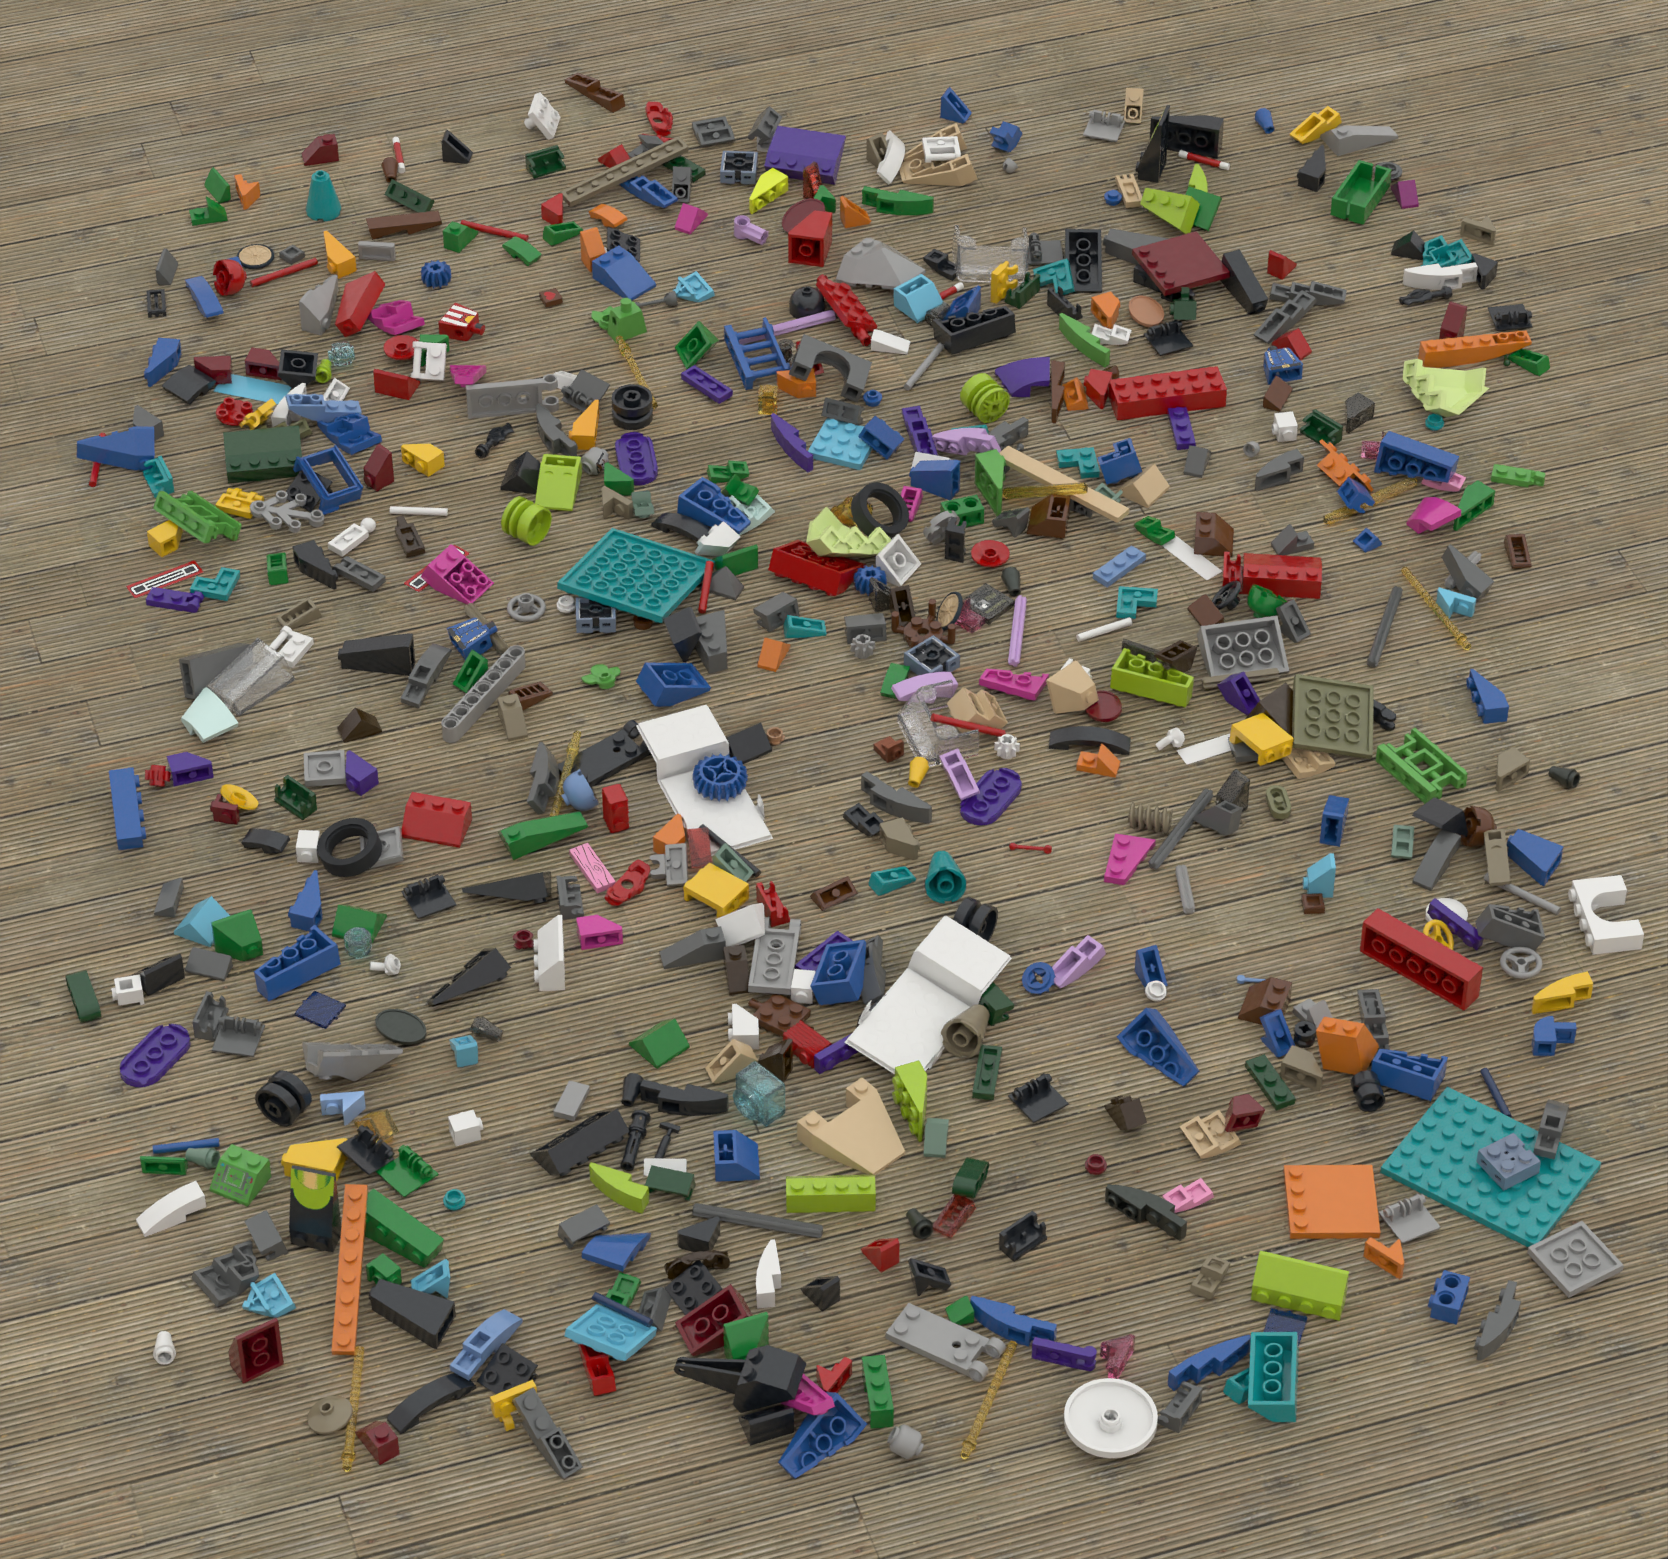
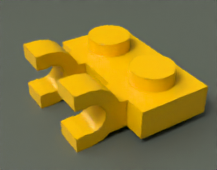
M1005 261L991 273L990 302L997 304L1006 297L1007 289H1014L1018 286V280L1016 279L1008 282V275L1016 274L1018 272V265L1009 267V262Z
M271 398L255 412L247 414L239 426L242 428L248 425L250 430H255L259 424L265 423L274 412L272 410L276 405L274 400Z
M533 1380L490 1397L492 1414L500 1422L504 1423L506 1432L515 1428L511 1412L517 1409L512 1400L533 1387L537 1392V1387Z

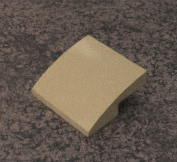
M1292 748L1291 754L1282 758L1297 779L1320 774L1333 768L1336 764L1328 753Z
M1220 1110L1202 1120L1197 1116L1179 1126L1201 1159L1219 1155L1241 1145V1141L1234 1131L1228 1133L1225 1131V1117Z

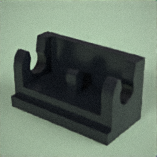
M1058 286L1057 294H1055L1053 288L1048 289L1047 306L1058 316L1063 313L1075 320L1083 318L1081 306L1077 303L1075 308L1063 296V289Z
M951 517L945 530V559L963 563L966 554V521H963L961 526H957V518Z
M1031 1211L999 1233V1249L1013 1262L1047 1240L1045 1222L1043 1221L1038 1224L1037 1214L1034 1211Z

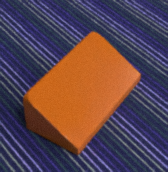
M1074 378L1062 385L1065 386L1064 400L1068 411L1089 409L1084 386L1078 378Z

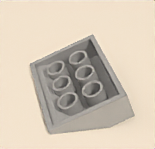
M1278 616L1201 626L1197 633L1200 652L1209 677L1277 668L1279 674L1289 672Z

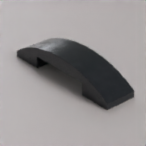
M662 513L651 523V527L664 533L673 530L696 542L703 535L707 537L710 530L701 522L678 513Z
M1066 727L1050 732L1049 749L1069 750V745L1100 747L1103 744L1113 754L1129 755L1131 738L1119 732L1100 727Z
M456 1373L442 1376L408 1396L389 1414L387 1421L401 1435L419 1424L420 1416L453 1396L457 1400L475 1390L476 1385L471 1380H467Z

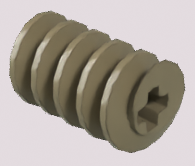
M1132 802L1128 815V824L1130 823L1133 829L1138 824L1140 830H1143L1146 826L1148 831H1151L1154 827L1157 833L1162 828L1163 833L1167 834L1171 827L1173 809L1170 814L1167 813L1166 807H1164L1162 813L1159 812L1158 806L1155 807L1154 811H1151L1150 805L1147 806L1146 810H1143L1142 803L1136 809L1134 802Z

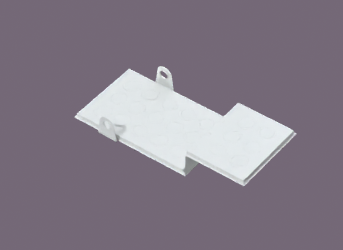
M707 705L636 725L657 763V781L675 814L681 815L685 837L692 843L700 859L711 857L719 850L716 844L698 831L699 826L702 824L707 826L734 849L773 839L763 821L765 819L764 805L759 794L757 806H755L746 789L742 790L741 795L737 794L735 799L729 797L728 801L721 799L719 802L715 798L712 801L709 797L704 798L694 788L692 774L699 760H703L705 756L710 758L712 753L715 756H719L720 753L722 756L729 754V742Z
M944 916L914 951L908 968L871 1012L869 1011L871 1001L866 1005L858 1022L860 1025L845 1043L895 1074V1067L918 1060L925 1071L928 1068L930 1069L939 1059L945 1048L941 1035L943 1026L963 1011L978 1004L982 994L1012 958L948 916Z

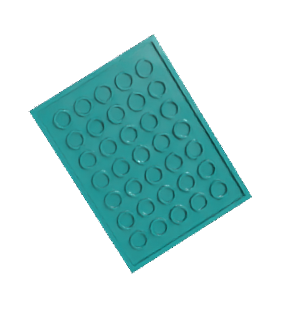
M1446 1087L1381 1166L1380 1173L1526 1247H1530L1546 1239L1599 1171L1601 1162L1559 1142L1555 1160L1535 1155L1541 1161L1539 1173L1503 1191L1477 1163L1478 1150L1514 1133L1525 1144L1524 1149L1526 1151L1531 1150L1533 1153L1539 1131L1450 1087Z

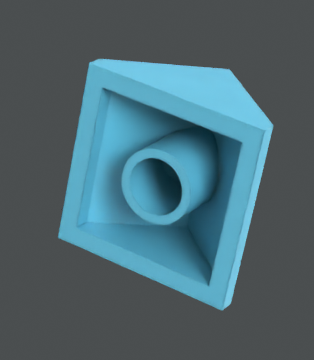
M211 896L194 905L174 930V935L211 947L214 943L211 922L230 915Z

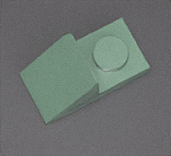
M726 843L713 855L715 866L745 882L754 873Z
M927 1118L924 1139L925 1157L946 1158L949 1119Z

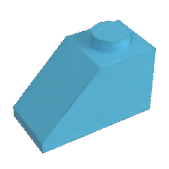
M1329 853L1307 868V875L1303 877V890H1307V894L1322 893L1323 898H1333L1336 873L1334 853Z

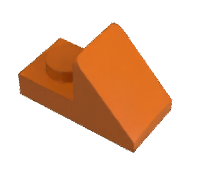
M241 174L234 175L237 194L243 209L246 210L260 197L259 182L247 183V180L244 181Z
M1101 744L1098 754L1081 751L1076 770L1116 778L1121 761L1105 745Z
M1370 1237L1365 1242L1363 1257L1400 1280L1403 1277L1404 1269L1400 1239L1390 1248H1387L1383 1243Z

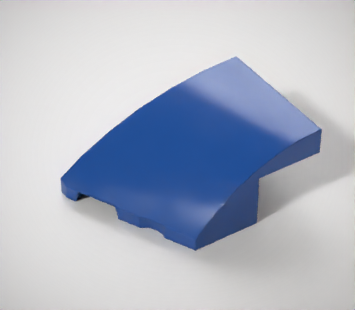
M359 413L335 417V421L325 423L322 420L317 422L318 427L326 437L350 455L382 442L380 434L370 431L368 417Z
M651 1233L595 1236L583 1249L582 1259L623 1272L628 1262L634 1260L638 1251H643L651 1237Z

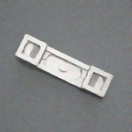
M890 130L886 135L888 147L885 158L879 163L877 174L888 185L898 173L905 155L904 143Z

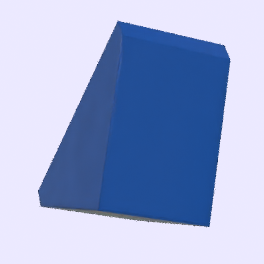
M949 87L941 97L940 118L963 124L972 112Z
M1157 945L1136 950L1135 973L1145 988L1152 981H1160L1165 986H1168Z

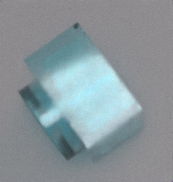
M754 1061L736 1073V1090L733 1092L734 1103L744 1117L749 1120L757 1119L767 1127L785 1114V1084Z

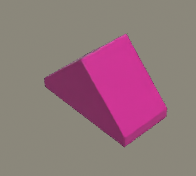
M683 203L675 224V230L690 235L708 216V213Z

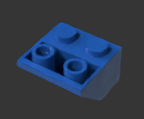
M737 1130L713 1131L716 1182L760 1180L758 1143Z

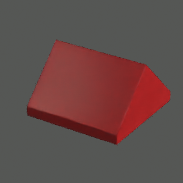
M374 369L373 371L375 393L410 400L420 385L419 380L409 376Z

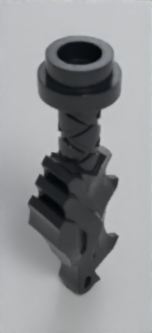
M1443 286L1441 290L1430 292V290L1415 289L1407 296L1400 297L1399 303L1410 306L1412 303H1424L1426 300L1432 301L1433 298L1443 297L1447 300L1452 297V289L1450 286Z
M506 423L503 427L492 428L487 436V442L476 447L475 454L477 457H487L491 447L497 446L500 441H505V437L508 434L514 433L512 425Z

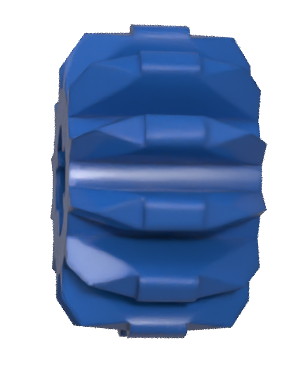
M431 260L430 263H425L421 267V280L423 284H426L427 287L432 286L433 289L447 286L448 282L451 281V268L445 261L439 262L437 260L434 262Z
M865 565L864 568H858L854 576L856 590L860 591L861 595L866 593L868 596L870 594L876 596L877 593H883L887 585L885 571L881 570L880 567L875 568L873 565L871 567Z

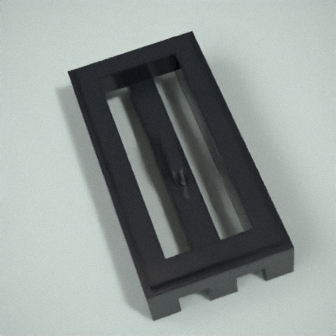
M165 289L147 290L148 318H152V315L159 317V314L167 317ZM154 294L155 309L151 310V295ZM158 294H161L162 309H159Z

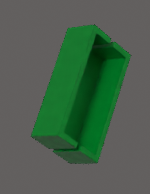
M1358 160L1332 197L1330 215L1340 219L1349 218L1348 221L1364 225L1389 189L1392 169L1377 165L1375 168V178L1372 181L1374 164Z

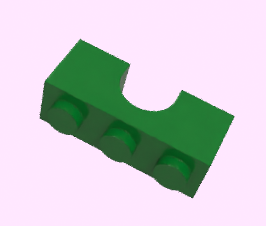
M885 1355L862 1357V1379L864 1391L867 1392L870 1429L894 1427V1407Z

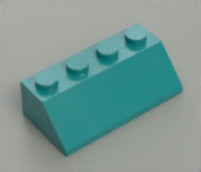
M1251 1332L1248 1408L1272 1422H1296L1299 1357L1297 1332Z

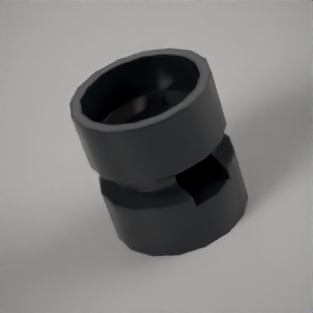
M1365 1070L1352 1077L1350 1083L1359 1109L1364 1112L1380 1109L1385 1103V1096L1380 1087L1378 1075L1373 1071Z

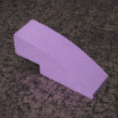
M935 672L903 680L892 685L891 689L899 701L933 702L936 696L953 697L958 683L951 672Z
M958 748L940 755L941 764L961 801L980 793Z
M1087 935L1076 948L1071 946L1052 966L1056 976L1054 984L1059 988L1065 987L1089 971L1106 955L1103 945Z

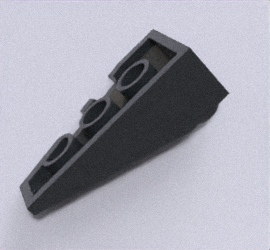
M551 871L462 888V892L525 901L533 900L534 904L546 902V897L551 896Z
M484 948L464 965V970L451 977V984L443 985L426 1002L428 1005H435L496 980L499 982L508 975L507 971L511 966L497 948Z

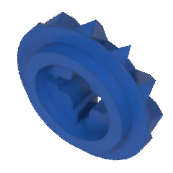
M1036 962L1028 966L1024 971L1022 984L1032 995H1041L1045 991L1049 992V988L1054 985V978L1056 976L1049 964ZM1035 974L1042 977V984L1037 981Z

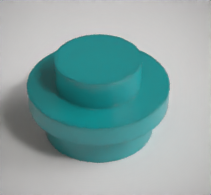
M1430 414L1425 420V426L1433 431L1442 429L1444 426L1442 416Z
M452 1189L445 1194L443 1203L447 1209L458 1210L465 1205L466 1199L460 1190Z

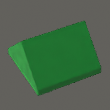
M755 544L711 560L715 561V569L717 571L726 566L735 576L758 569V546Z
M338 905L332 937L341 939L347 937L346 940L372 945L387 918V914L350 905Z
M675 1018L661 1021L629 1042V1046L656 1069L690 1048Z

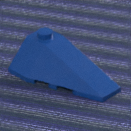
M135 426L129 428L128 431L120 433L115 431L111 432L112 435L104 437L98 435L77 441V458L131 470H147L153 467V465L145 467L144 463L155 458L154 427Z
M703 477L678 496L677 513L693 518L706 526L713 527L715 524L719 526L724 521L737 534H740L751 524V521L741 510L735 508L731 504V500L721 493V489L716 484Z
M826 1392L833 1398L835 1407L828 1409V1412L822 1415H811L808 1413L778 1461L794 1479L816 1466L821 1460L835 1454L843 1446L852 1443L867 1425L836 1392Z

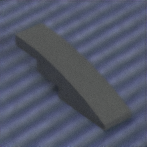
M1311 281L1310 286L1292 282L1291 287L1273 282L1269 299L1287 302L1288 299L1293 300L1303 290L1316 298L1317 302L1315 305L1344 304L1347 290Z
M1301 290L1293 300L1288 299L1280 310L1276 308L1254 333V336L1267 344L1271 343L1293 327L1317 302L1316 298Z
M1379 989L1357 990L1361 1023L1366 1025L1378 1043L1379 1048L1377 1052L1379 1049L1390 1050L1389 1035L1385 1024L1386 1015Z

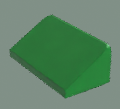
M214 167L211 168L204 184L205 188L218 203L231 200L230 185Z
M140 1156L142 1173L186 1175L188 1161L185 1158Z

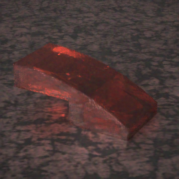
M708 827L687 829L691 869L704 868L709 862L712 863Z

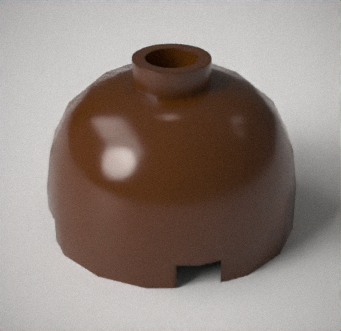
M1477 806L1466 807L1464 815L1468 836L1460 835V842L1463 846L1482 847L1485 845L1484 832L1497 829L1494 818L1485 808Z

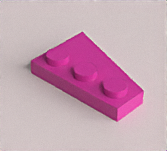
M986 668L979 678V685L1035 701L1047 684L1046 680L1049 678V674H1042V677L1031 676V672L1017 675L1009 670Z
M1115 833L1104 875V882L1125 885L1136 871L1139 863L1145 860L1149 850L1155 847L1156 840Z

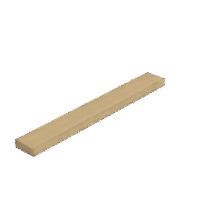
M1007 446L1000 452V455L1004 456L1007 466L1062 495L1071 496L1072 500L1116 523L1129 514L1128 507L1010 446Z

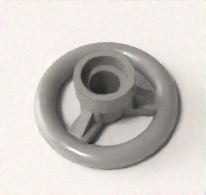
M530 593L517 595L507 604L508 614L513 619L522 622L534 621L540 618L546 610L544 600ZM534 601L540 605V608L534 605ZM518 602L517 609L513 611V605ZM528 612H533V613H535V614L530 615V616H522V615H520V614H522V613H528Z
M1522 946L1509 948L1500 957V965L1504 972L1518 979H1528L1536 976L1541 971L1543 965L1542 959L1537 952ZM1514 953H1525V954H1528V955H1530V956L1524 958V957H1516V956H1514V955H1512V954H1514ZM1506 960L1511 962L1512 969L1508 967ZM1536 961V967L1529 971V965Z

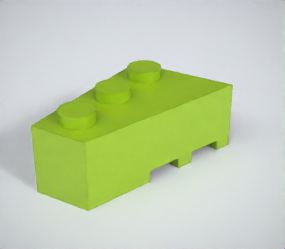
M1145 188L1140 205L1182 233L1188 234L1191 232L1200 203L1192 196Z

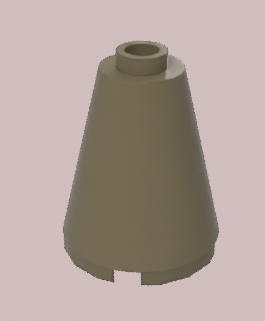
M976 1004L949 1020L941 1030L944 1047L956 1057L969 1056L968 1058L976 1055L983 1043L990 1017L989 1011L984 1006Z

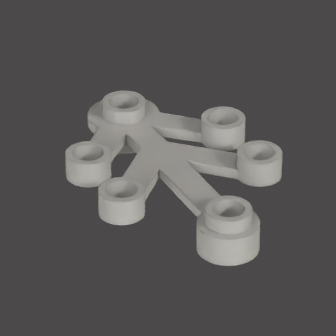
M283 490L277 491L276 497L265 502L257 500L250 504L252 515L256 518H264L270 524V527L275 530L281 528L283 521L291 532H299L301 522L292 520L290 517L309 520V524L313 527H321L324 524V514L320 510H313L311 513L292 510L306 504L307 497L301 493L295 496V500L280 507L272 506L287 501L288 494Z

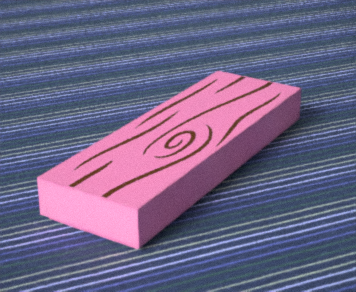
M588 843L569 850V855L596 893L608 890L609 887L616 883Z

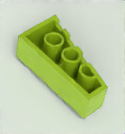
M1123 649L1112 667L1111 689L1176 706L1186 707L1192 698L1194 677L1173 668L1165 669L1162 663L1157 661L1151 663L1145 660V656L1141 654L1135 656L1130 654L1129 649Z

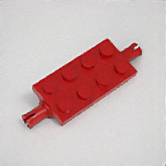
M824 274L818 276L816 280L817 288L846 327H850L854 337L858 338L863 346L870 345L872 338L867 332H873L878 326L874 322L873 317L866 311L865 306L860 303L858 297L852 292L851 287L843 282H833Z

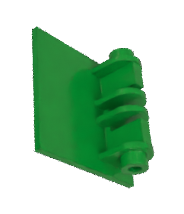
M405 1145L399 1147L398 1158L376 1171L381 1178L403 1197H406L439 1175L422 1157H419L409 1146Z

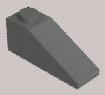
M1451 544L1448 545L1442 559L1459 592L1476 598L1477 603L1489 592L1494 580Z
M721 926L699 930L659 951L663 968L669 969L724 959L723 947H726V941Z

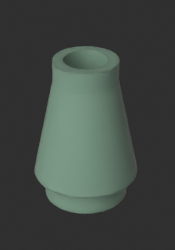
M188 1148L185 1157L187 1161L196 1163L206 1169H212L217 1167L220 1153L215 1148Z

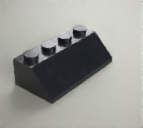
M618 1108L599 1111L531 1152L530 1155L550 1175L559 1174L561 1177L571 1172L572 1166L576 1164L579 1166L589 1161L588 1157L590 1155H598L607 1150L606 1146L608 1144H616L624 1139L623 1135L628 1133L629 1129Z

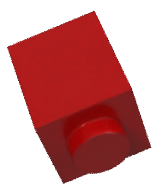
M1090 369L1089 375H1085L1083 386L1086 387V395L1099 409H1104L1108 398L1109 380H1112L1113 372Z

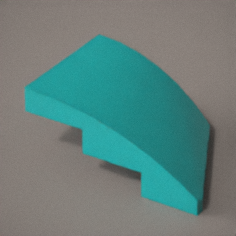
M1440 235L1425 242L1423 265L1421 266L1439 264L1443 268L1471 263L1472 254L1462 239L1447 244L1443 236Z

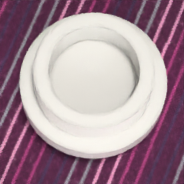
M564 595L559 598L557 609L563 613H570L576 609V601L573 597Z
M1152 981L1147 984L1145 994L1150 1000L1158 1002L1166 996V987L1160 981Z

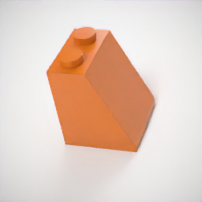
M1323 1017L1316 1029L1322 1067L1326 1070L1353 1075L1365 1071L1379 1048L1378 1043L1364 1023Z

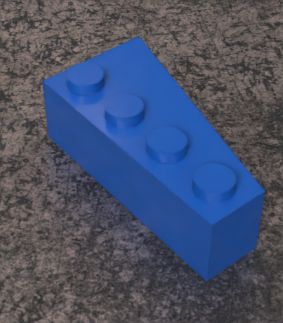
M1388 431L1381 441L1374 473L1388 472L1389 475L1396 476L1397 474H1403L1410 478L1417 476L1424 477L1425 480L1448 483L1456 472L1459 456Z
M133 767L109 770L118 850L142 848L143 839L147 838L145 827H141V822L144 821L143 809L139 810V804H142L141 792H137L136 788L140 787L139 775H134Z
M316 925L310 928V932L306 936H299L293 946H286L282 949L280 956L272 957L254 971L257 990L268 1001L295 989L341 964L337 944Z

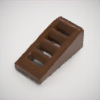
M1507 534L1504 539V546L1512 569L1531 568L1532 564L1525 534Z
M540 681L508 691V695L517 694L524 711L553 695V692Z

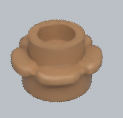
M771 727L767 730L766 735L771 745H779L784 741L785 735H783L782 729Z

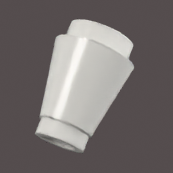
M161 1331L157 1335L153 1357L159 1364L166 1365L173 1361L176 1351L171 1334L167 1331Z

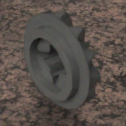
M1392 162L1377 164L1392 169L1391 182L1393 180L1397 181L1399 177H1402V168Z

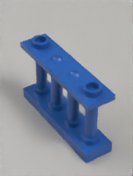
M766 317L763 318L762 328L737 333V331L733 330L732 325L724 326V341L745 390L753 389V381L757 378L776 375L777 371L791 369L790 364L786 363L776 341L773 326L769 324ZM764 335L766 341L748 345L739 344L741 339ZM770 348L772 354L749 359L744 356L746 352ZM776 361L778 366L759 371L750 370L751 365Z

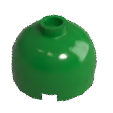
M1256 584L1252 585L1247 596V604L1254 612L1253 616L1256 618L1278 616L1276 608L1287 602L1280 595L1276 596L1272 591Z

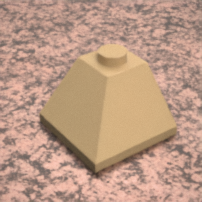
M1076 660L1046 680L1053 712L1056 714L1085 710L1098 701L1095 683Z

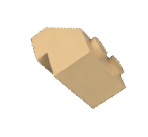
M963 687L947 702L950 709L949 713L955 719L1002 729L1008 723L995 696L982 689L975 694ZM957 727L963 734L967 733L971 736L984 734Z

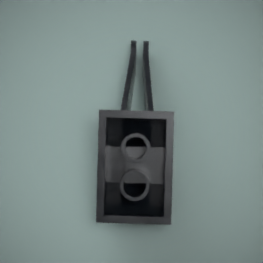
M766 1345L749 1350L746 1360L679 1357L674 1366V1372L680 1376L735 1394L732 1405L740 1413L795 1399L807 1363L798 1354Z

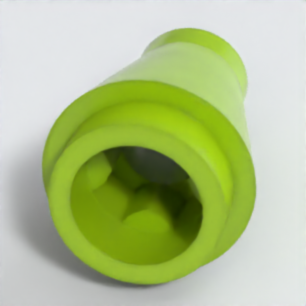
M323 359L317 366L315 379L317 382L326 383L331 379L332 364L330 360Z

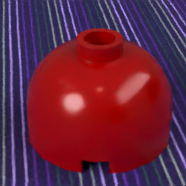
M223 259L216 261L214 265L213 276L216 275L217 280L214 281V286L220 295L229 296L242 290L247 275L237 261Z

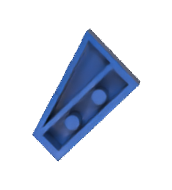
M1379 1049L1372 1061L1371 1071L1378 1075L1381 1086L1431 1101L1445 1077L1448 1057L1441 1056V1059L1428 1058V1054H1421L1420 1057L1408 1056L1407 1052Z

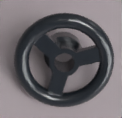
M1237 580L1231 581L1215 594L1212 602L1218 610H1222L1225 607L1232 610L1239 604L1240 598L1238 594L1242 587L1241 583Z

